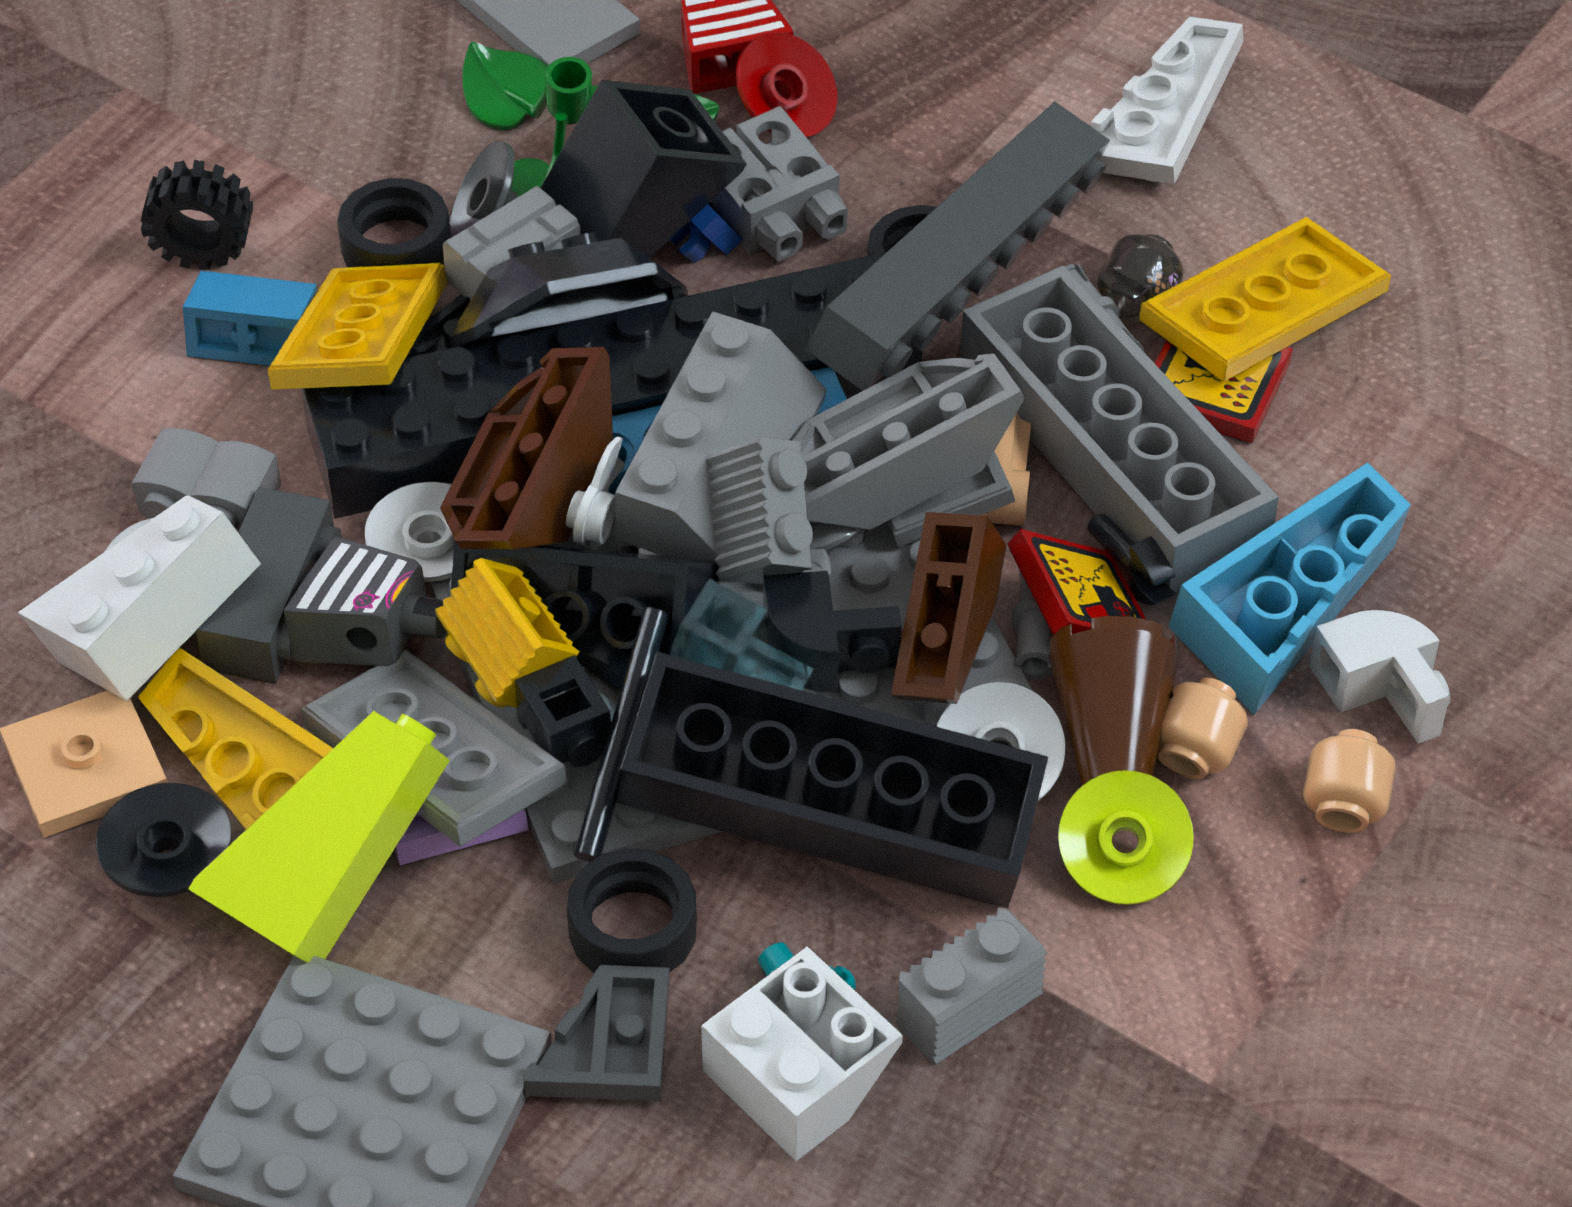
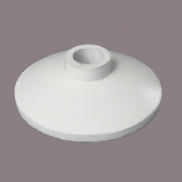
M442 482L415 483L401 487L386 495L374 506L367 518L365 525L366 545L415 559L422 566L424 582L441 581L451 578L454 538L440 510V506L451 484Z
M993 682L975 686L962 693L957 704H949L938 721L937 727L992 742L1005 741L1011 747L1048 756L1038 801L1052 789L1059 778L1065 759L1063 728L1052 707L1041 696L1028 688L1006 682Z

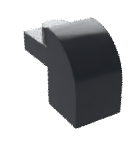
M828 571L763 575V618L767 649L774 666L787 679L810 690L838 692L839 671L859 670L870 672L881 668L896 667L902 631L899 606L833 611Z

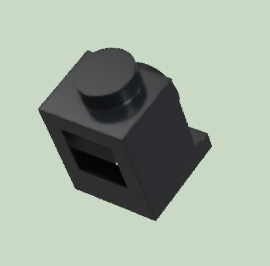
M575 655L515 679L518 721L523 729L528 728L539 747L562 764L569 761L574 767L587 766L602 755L611 725L610 709ZM565 691V693H563V694H561V695H558V696H556V697H554V698H551V699H549V700L543 701V700L546 699V698H549V697H551V696H553V695H556V694H558V693H561V692Z

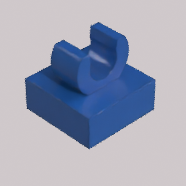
M709 204L670 239L675 245H678L685 236L691 234L689 240L681 246L679 251L692 263L699 261L706 255L710 241L728 255L743 240Z

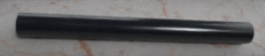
M656 608L643 609L576 844L574 856L586 862H591L602 855L617 802L620 767L656 651L659 652L669 618L666 612Z

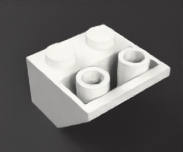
M806 947L701 1025L703 1072L795 1161H798L850 1120L902 1044L903 1035L810 948Z

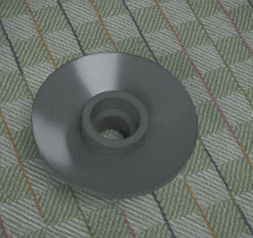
M499 140L492 142L484 148L469 168L453 205L450 218L451 238L517 198V193L511 190L514 179V152L509 144Z

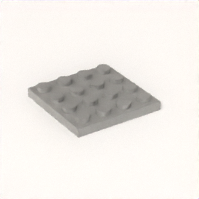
M294 955L173 1174L176 1189L225 1207H475L528 1097L525 1096L524 1073L531 1062L538 1064L552 1045L551 1031L314 956L307 963Z

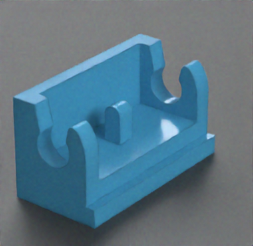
M200 271L183 305L187 356L270 366L317 293V284Z

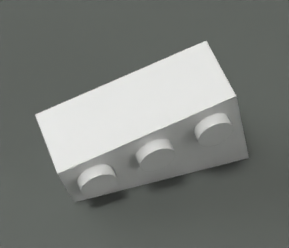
M186 495L17 613L58 663L127 701L261 563L222 511Z

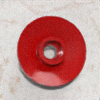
M773 32L757 37L742 51L736 68V83L742 103L752 118L781 106L806 138L817 135L828 126L837 107V86L828 63L812 45L797 36Z

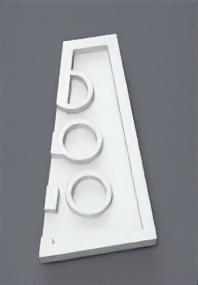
M1189 17L1151 57L1152 67L1145 74L1139 77L1134 75L1122 88V99L1111 110L1103 108L1091 121L1092 128L1110 139L1099 160L1106 165L1103 173L1175 184L1244 42L1243 24Z

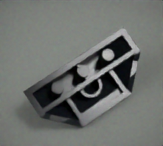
M596 232L585 233L561 240L563 248L545 251L543 242L529 243L509 249V260L489 268L449 339L451 348L689 295L684 284L621 238L598 242Z

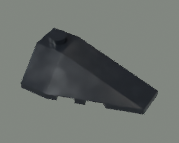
M454 540L451 589L458 587V580L466 577L465 571L473 568V561L484 558L517 567L523 572L522 576L530 581L529 585L536 590L535 594L542 598L541 602L548 607L547 611L554 615L553 619L560 624V629L567 633L566 637L573 642L572 646L579 650V654L576 657L579 663L601 675L600 679L618 688H621L644 608H656L669 615L659 652L699 662L715 628L719 577L715 573L720 568L715 561L542 545L519 549H461Z

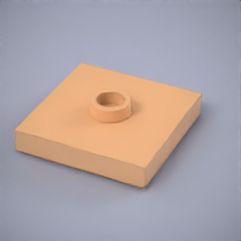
M108 690L0 728L3 744L43 838L104 817L116 802L133 791L154 784L168 783L131 698L125 701Z

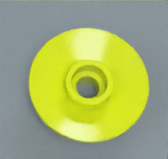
M1136 771L1109 772L1085 783L1068 801L1060 819L1058 832L1060 855L1072 879L1090 895L1100 900L1120 905L1145 903L1170 890L1185 872L1192 855L1194 842L1193 826L1189 812L1177 793L1161 780ZM1120 831L1133 833L1138 840L1137 848L1130 853L1117 851L1112 844L1114 835Z

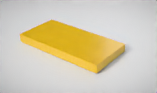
M1305 217L1145 301L1141 305L1139 320L1225 382L1388 292L1391 274L1308 217Z
M444 264L332 268L269 366L267 372L271 390L391 385L447 285Z

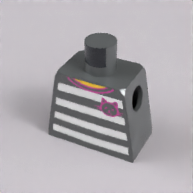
M334 537L284 609L293 660L354 665H392L398 661L414 634L442 639L446 635L447 631L435 613L436 608L443 606V600L427 597L422 566L415 559L344 538Z

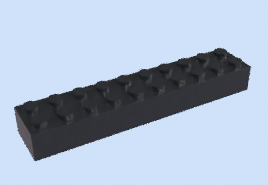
M883 252L405 358L391 385L301 388L309 437L328 499L331 502L334 518L371 511L386 495L407 485L422 482H442L452 485L487 414L520 380L542 367L539 361L552 348L604 347L610 357L612 416L663 404L712 311L770 329L809 371L829 367L805 349L826 307L886 253ZM913 347L912 354L901 371L917 362H922V351ZM835 371L847 399L862 392L861 389ZM883 375L875 384L887 379L888 377Z

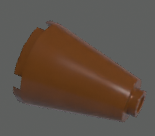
M1102 616L1091 618V630L1072 635V624L1062 627L1050 638L1049 661L1082 786L1097 776L1114 771H1136L1153 775L1161 740L1162 723L1180 657L1178 638L1175 634L1171 640L1165 638L1164 626L1155 621L1131 616Z

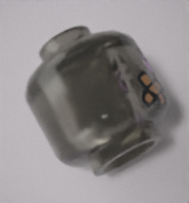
M1154 234L1126 235L1114 245L1099 272L1096 283L1101 296L1110 297L1119 308L1118 318L1126 322L1135 323L1140 322L1139 317L1142 303L1180 284L1184 270L1180 258L1166 239Z

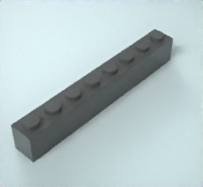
M1054 101L826 307L805 350L862 391L873 386L883 375L891 377L900 372L910 358L913 347L922 351L932 341L942 325V319L952 323L968 303L971 292L980 296L988 288L999 270V265L1006 270L1010 268L1023 251L1027 240L1033 244L1036 243L1050 225L1054 215L1062 218L1077 199L1080 190L1087 194L1094 187L1106 168V165L1099 160L1110 139Z

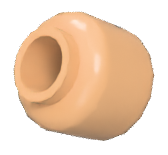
M1202 678L1199 683L1184 682L1172 688L1162 723L1161 740L1158 749V758L1164 766L1181 776L1197 780L1204 779L1207 774L1223 772L1228 767L1248 726L1246 712L1235 700L1236 693L1229 685L1217 679Z
M1346 729L1339 732L1338 736H1330L1317 742L1312 749L1303 788V797L1306 806L1315 814L1316 820L1321 825L1338 832L1357 833L1364 831L1368 825L1380 821L1386 815L1390 805L1396 773L1395 759L1385 747L1377 744L1378 741L1372 734L1357 729Z

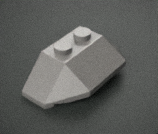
M994 353L978 355L976 360L949 358L917 362L808 419L793 439V441L801 442L802 457L807 466V477L804 481L808 521L871 530L983 471L1024 401L1022 391Z

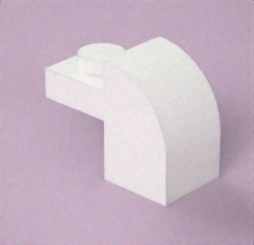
M1384 610L1361 611L1316 627L1309 667L1340 713L1386 697L1417 744L1441 735L1447 706L1450 704V692L1442 674L1437 670H1433L1440 640L1430 629L1413 618Z

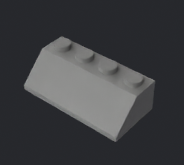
M712 311L615 492V540L662 556L714 561L717 558L718 553L714 549L717 541L712 536L716 528L711 523L715 516L710 511L714 503L709 498L713 491L708 486L712 478L707 473L711 466L706 459L712 453L761 436L793 440L806 421L818 414L826 398V388L770 329Z

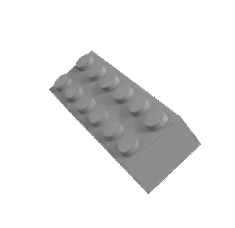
M1064 266L963 310L960 358L976 360L978 355L993 353L996 355L1022 391L1024 401L1017 413L1024 421L1031 423V442L1096 515H1107L1135 543L1149 536L1154 538L1175 573L1174 578L1164 582L1175 593L1180 591L1183 583L1275 523L1279 499L1277 494Z

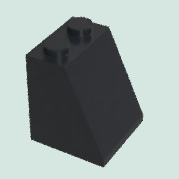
M601 80L540 189L554 199L556 206L560 204L577 218L580 225V234L596 232L598 242L621 238L650 258L742 173L747 163L690 89Z

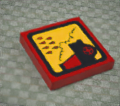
M1167 340L1155 364L1220 434L1253 444L1291 363L1293 348L1286 347L1225 382Z
M1020 529L1007 543L1053 635L1062 627L1072 624V635L1091 630V618L1102 616H1131L1147 620L1113 556L1108 551Z

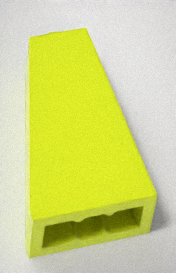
M373 711L200 872L188 889L308 963L314 956L326 959L450 761L431 745L437 734L403 713L395 724Z

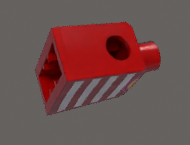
M680 0L682 42L689 87L694 94L737 86L736 68L739 57L745 47L757 37L773 32L794 35L792 27L772 0Z

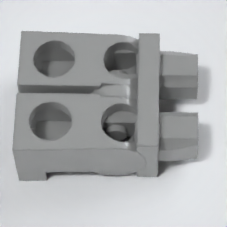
M781 106L737 124V134L732 128L722 131L747 165L742 173L720 192L711 203L721 213L722 218L743 238L741 245L750 255L764 249L780 262L795 255L802 247V231L813 227L822 238L827 240L846 231L848 209L839 197L840 175L831 165L827 166L823 157ZM772 129V142L765 144L758 139V135L761 132Z

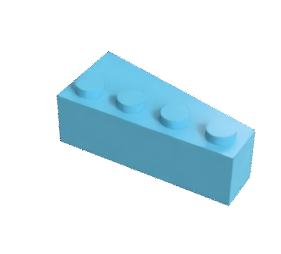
M1367 462L1183 583L1180 587L1168 627L1220 681L1229 685L1235 691L1238 700L1255 715L1312 647L1316 627L1333 621L1393 550L1411 504Z

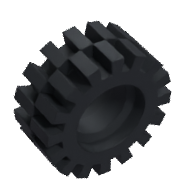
M184 160L174 163L173 171L165 166L159 170L158 177L153 176L150 181L140 221L142 222L143 237L149 236L147 245L153 251L163 247L161 258L170 262L174 256L180 257L179 266L190 268L191 261H198L200 270H209L212 260L215 261L219 268L228 265L229 257L235 260L241 254V249L245 247L253 212V201H249L251 193L247 186L239 188L241 179L234 173L227 179L224 178L225 168L215 164L211 172L204 170L205 161L194 160L192 169L187 168ZM180 211H200L215 220H196L184 215Z

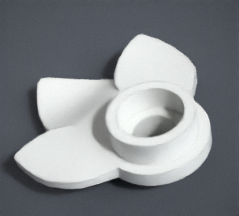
M618 436L606 446L592 483L586 492L578 490L574 494L568 508L566 526L573 529L574 543L583 545L584 549L597 550L604 544L615 522V495L608 493L611 483L624 468V462L618 458L623 438Z

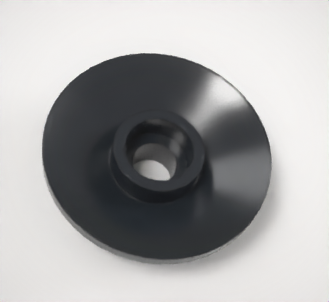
M182 783L154 784L124 796L105 814L96 835L98 860L108 878L128 892L148 897H167L190 891L188 888L195 877L232 844L231 823L223 805L208 792ZM165 850H173V851L168 852V853H161L162 851H165Z

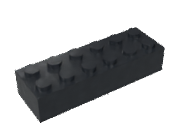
M656 651L620 767L617 803L1008 909L1020 875L1048 756Z

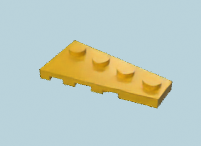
M180 647L138 696L139 700L231 810L245 830L333 749Z

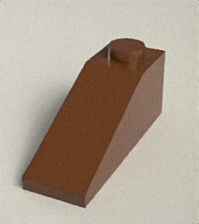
M936 512L925 513L891 695L894 699L947 704L958 703L996 605L1007 546L988 516Z

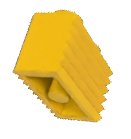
M480 558L473 561L474 567L465 571L466 577L458 580V587L450 590L451 596L443 599V606L436 608L435 613L449 633L445 638L446 646L459 659L469 663L479 677L475 682L478 693L496 707L506 708L510 706L517 708L515 679L575 655L577 657L579 650L572 646L573 642L566 637L567 633L560 629V624L553 619L554 615L547 611L548 607L541 602L542 598L535 594L536 590L529 585L530 581L522 576L523 572L514 566Z

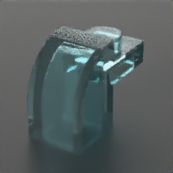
M711 579L708 580L680 624L671 649V655L802 691L807 686L814 670L757 639L768 611L767 609Z

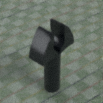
M1098 514L1089 521L1088 532L1128 571L1129 588L1136 601L1147 605H1154L1175 594L1164 583L1174 578L1175 573L1165 554L1152 536L1135 543L1105 514Z

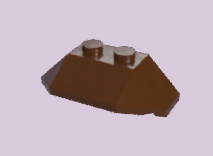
M604 347L552 348L539 361L542 367L520 380L487 414L440 506V510L452 532L453 538L461 549H519L566 542L572 528L566 526V516L571 500L578 490L586 492L592 483L606 446L613 440L610 357Z

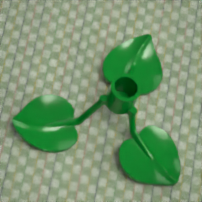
M472 41L468 46L463 63L462 87L466 105L475 119L491 128L510 130L518 127L527 115L532 118H540L546 106L549 113L555 118L553 154L550 165L537 158H522L514 161V179L511 190L517 193V197L536 186L541 188L564 147L566 126L577 124L598 86L592 87L591 68L585 61L579 58L562 57L547 66L544 62L531 55L493 49ZM694 94L715 121L719 114V104Z

